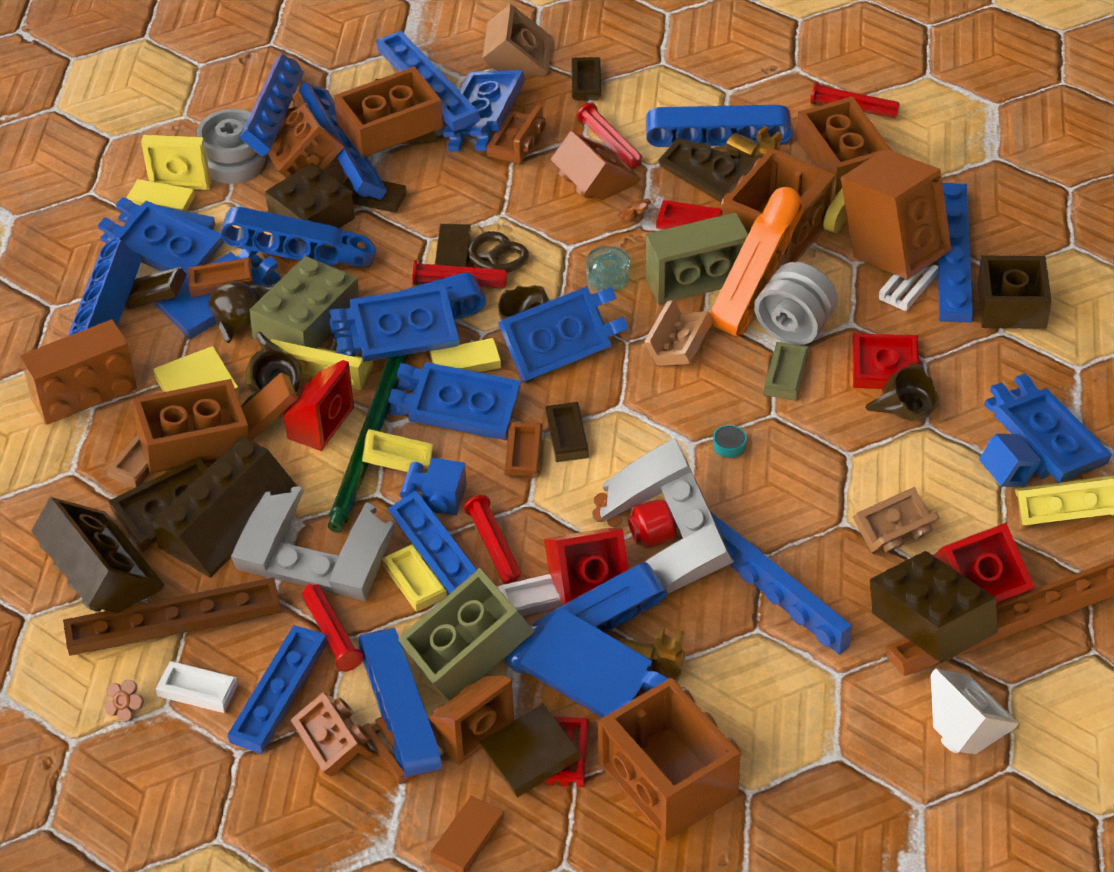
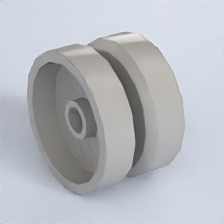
M240 109L220 110L208 115L199 124L197 137L204 138L211 179L227 184L242 183L255 178L264 170L267 164L266 154L262 157L239 138L251 112Z
M789 262L779 267L755 300L754 311L759 323L773 337L785 343L805 345L813 341L837 308L838 295L831 281L818 269L802 262Z

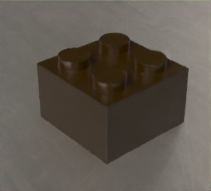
M313 162L265 191L268 213L341 228L355 219L352 191Z
M981 255L977 287L982 328L1047 329L1052 300L1046 256Z

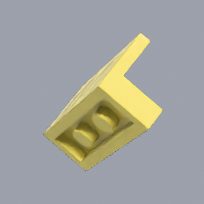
M271 339L274 344L283 349L300 364L302 369L301 378L312 380L317 372L345 360L349 362L352 389L361 390L373 367V360L363 362L362 356L356 355L352 357L338 354L330 349L320 347L315 349Z
M1114 476L1015 488L1022 525L1114 514Z

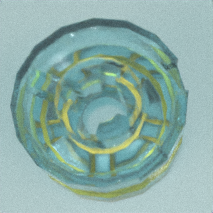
M603 246L592 250L588 254L586 261V282L588 286L597 292L612 287L614 292L625 288L629 282L630 258L628 254L614 246Z

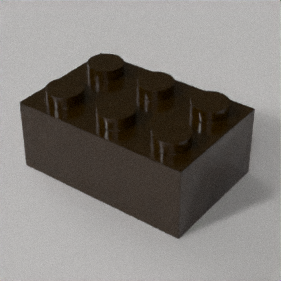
M927 551L917 554L870 579L872 613L940 663L998 633L996 598Z

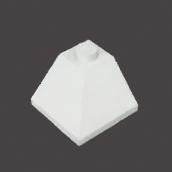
M935 669L931 673L933 727L943 736L941 742L950 751L956 754L960 752L977 754L1018 726L1019 722L970 675Z

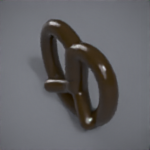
M488 231L478 235L468 246V261L478 268L505 269L509 273L521 268L529 259V251L524 245L510 241L506 235L496 231ZM487 241H497L500 243L488 252L477 254L478 247ZM510 251L520 254L512 262L506 264L498 263V260Z

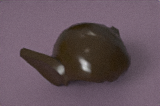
M231 281L216 288L208 300V305L225 342L230 343L234 334L245 332L251 328L250 309L274 285L248 286L242 282Z
M539 285L517 286L513 290H505L501 294L498 303L500 319L504 320L549 302L550 299L544 287Z
M262 332L256 334L261 350L250 358L246 368L245 382L251 394L241 407L246 405L281 372L290 377L295 393L300 385L302 375L300 364L283 349L270 341Z
M910 362L908 364L909 367L902 368L889 377L883 386V395L866 404L865 408L867 411L894 414L905 420L915 421L924 419L934 412L939 406V397L933 386L932 379L926 375L923 367Z

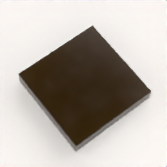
M543 703L480 741L484 751L517 798L581 759L576 747Z

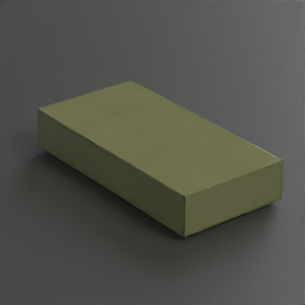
M776 342L764 386V396L796 401L809 347Z

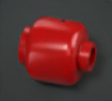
M662 498L635 506L632 510V516L628 517V525L634 542H640L645 548L665 544L676 538L677 523L668 503Z

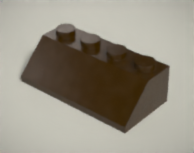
M242 436L152 521L158 548L211 578L231 558L242 531L265 492H270L271 496L290 493L291 488L297 487V485L268 449Z
M53 497L49 498L31 532L40 542V548L54 561L53 565L62 571L68 579V585L83 599L82 603L87 608L96 612L106 610L117 613L162 590L165 584L105 511Z

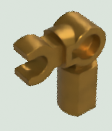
M764 126L756 134L758 142L734 133L726 143V152L730 149L739 151L741 155L754 158L755 155L764 156L770 148L780 151L778 144L782 141L781 132H777L770 137L767 126Z
M660 627L655 644L623 638L618 640L651 660L652 667L649 671L655 668L657 673L667 678H677L680 676L686 657V652L682 647L685 639L683 630H679L677 637L672 638L665 634L664 627Z

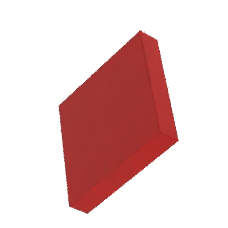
M853 333V388L883 389V386L892 374L902 368L909 367L908 364L910 362L919 364L918 335Z

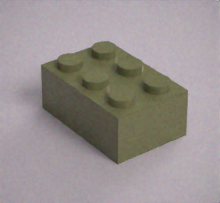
M736 212L646 234V281L658 305L664 304L668 300L676 301L722 289L748 236Z
M304 256L250 309L252 338L257 340L256 334L262 332L270 341L273 339L317 349L332 334L329 319H331L330 310L350 308V299L359 298L358 277Z
M479 568L399 637L398 641L430 681L450 701L459 695L465 686L480 680L535 631L483 570Z

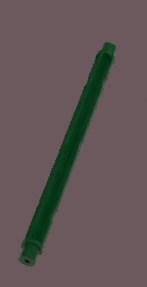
M408 355L387 359L386 367L381 375L329 513L328 528L333 532H341L344 524L349 520L357 492L360 489L369 464L362 462L367 431L370 429L380 432V429H382L391 404L389 403L391 390L397 388L400 379L397 377L400 363L405 364Z

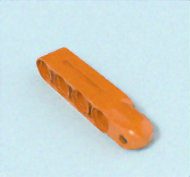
M781 187L775 190L763 213L755 220L710 312L713 319L711 326L736 337H741L745 333L755 313V300L771 280L803 213V199L795 189Z

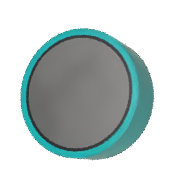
M734 425L721 426L713 434V449L720 456L727 458L737 457L746 449V434L741 428Z

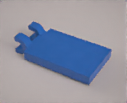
M523 70L469 72L459 91L479 111L480 121L455 132L443 121L444 137H450V142L447 146L449 152L461 150L463 134L477 136V142L475 143L476 151H487L491 131L500 130L526 80Z
M123 196L115 205L116 209L122 211L118 216L119 221L126 224L122 227L106 217L98 224V229L104 231L101 241L107 243L111 239L118 237L141 258V263L161 272L181 267L187 274L186 277H188L189 267L206 265L224 243L219 232L147 200L139 206Z
M241 249L238 256L230 252L210 263L250 258L254 285L268 286L276 284L281 280L280 275L274 271L279 267L278 262L271 256L263 261L256 254L258 253L256 251ZM188 277L185 278L177 297L154 302L155 306L189 339L217 324L208 305V300L212 294L191 298Z
M445 284L350 299V308L330 310L331 319H329L331 332L344 331L350 327L352 337L337 338L338 347H336V353L352 357L361 354L363 362L457 347L459 345V337Z
M588 286L498 322L522 382L611 346L608 339L609 336L629 329L624 317L606 324L602 320L597 306L617 299L612 287L591 295Z
M425 362L423 369L400 363L397 377L400 378L398 389L413 390L411 395L392 389L389 396V403H391L389 415L404 416L409 413V421L506 440L509 422L512 420L521 389L520 380Z
M1026 373L1015 378L1014 382L1019 388L1010 392L1002 382L991 386L990 391L995 397L985 400L984 405L991 412H995L994 416L1011 434H1019L1042 461L1041 465L1058 483L1108 464L1112 453L1047 388L1039 390Z
M560 606L520 661V669L601 718L631 702L640 689L647 692L668 680L667 677L657 672L649 671L652 667L651 660Z

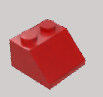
M342 360L317 372L311 382L304 385L298 400L285 411L283 416L287 439L319 451L325 448L355 407L348 361Z
M1007 523L943 546L933 555L994 596L996 603L1035 588Z
M609 527L544 539L549 574L552 577L557 594L559 593L562 606L629 570L623 529Z

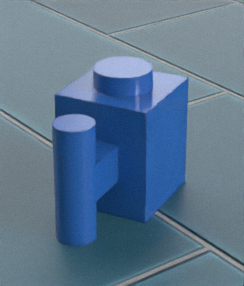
M995 434L988 441L986 449L979 458L1001 487H1025L1034 473L1039 479H1045L1050 474L1041 465L1042 461L1019 434Z
M432 458L427 474L422 473L423 465L419 462H412L403 483L400 497L403 499L416 490L417 492H422L423 500L433 512L457 515L467 486L465 463Z

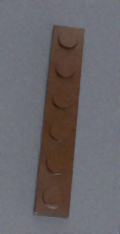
M273 577L129 606L117 613L104 611L64 619L63 623L69 656L278 614L281 613V607Z

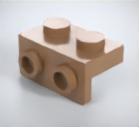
M674 300L666 302L645 339L647 350L652 355L657 366L691 363L713 323L709 311L681 313Z
M915 487L857 512L853 516L871 553L884 549L885 553H889L904 544L903 539L913 535L915 540L926 536L933 531L932 525L940 518L937 512L929 514Z

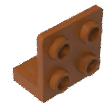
M303 104L288 116L287 123L279 130L271 149L267 153L278 172L287 178L312 162L324 170L340 153L344 145L321 127L310 109Z

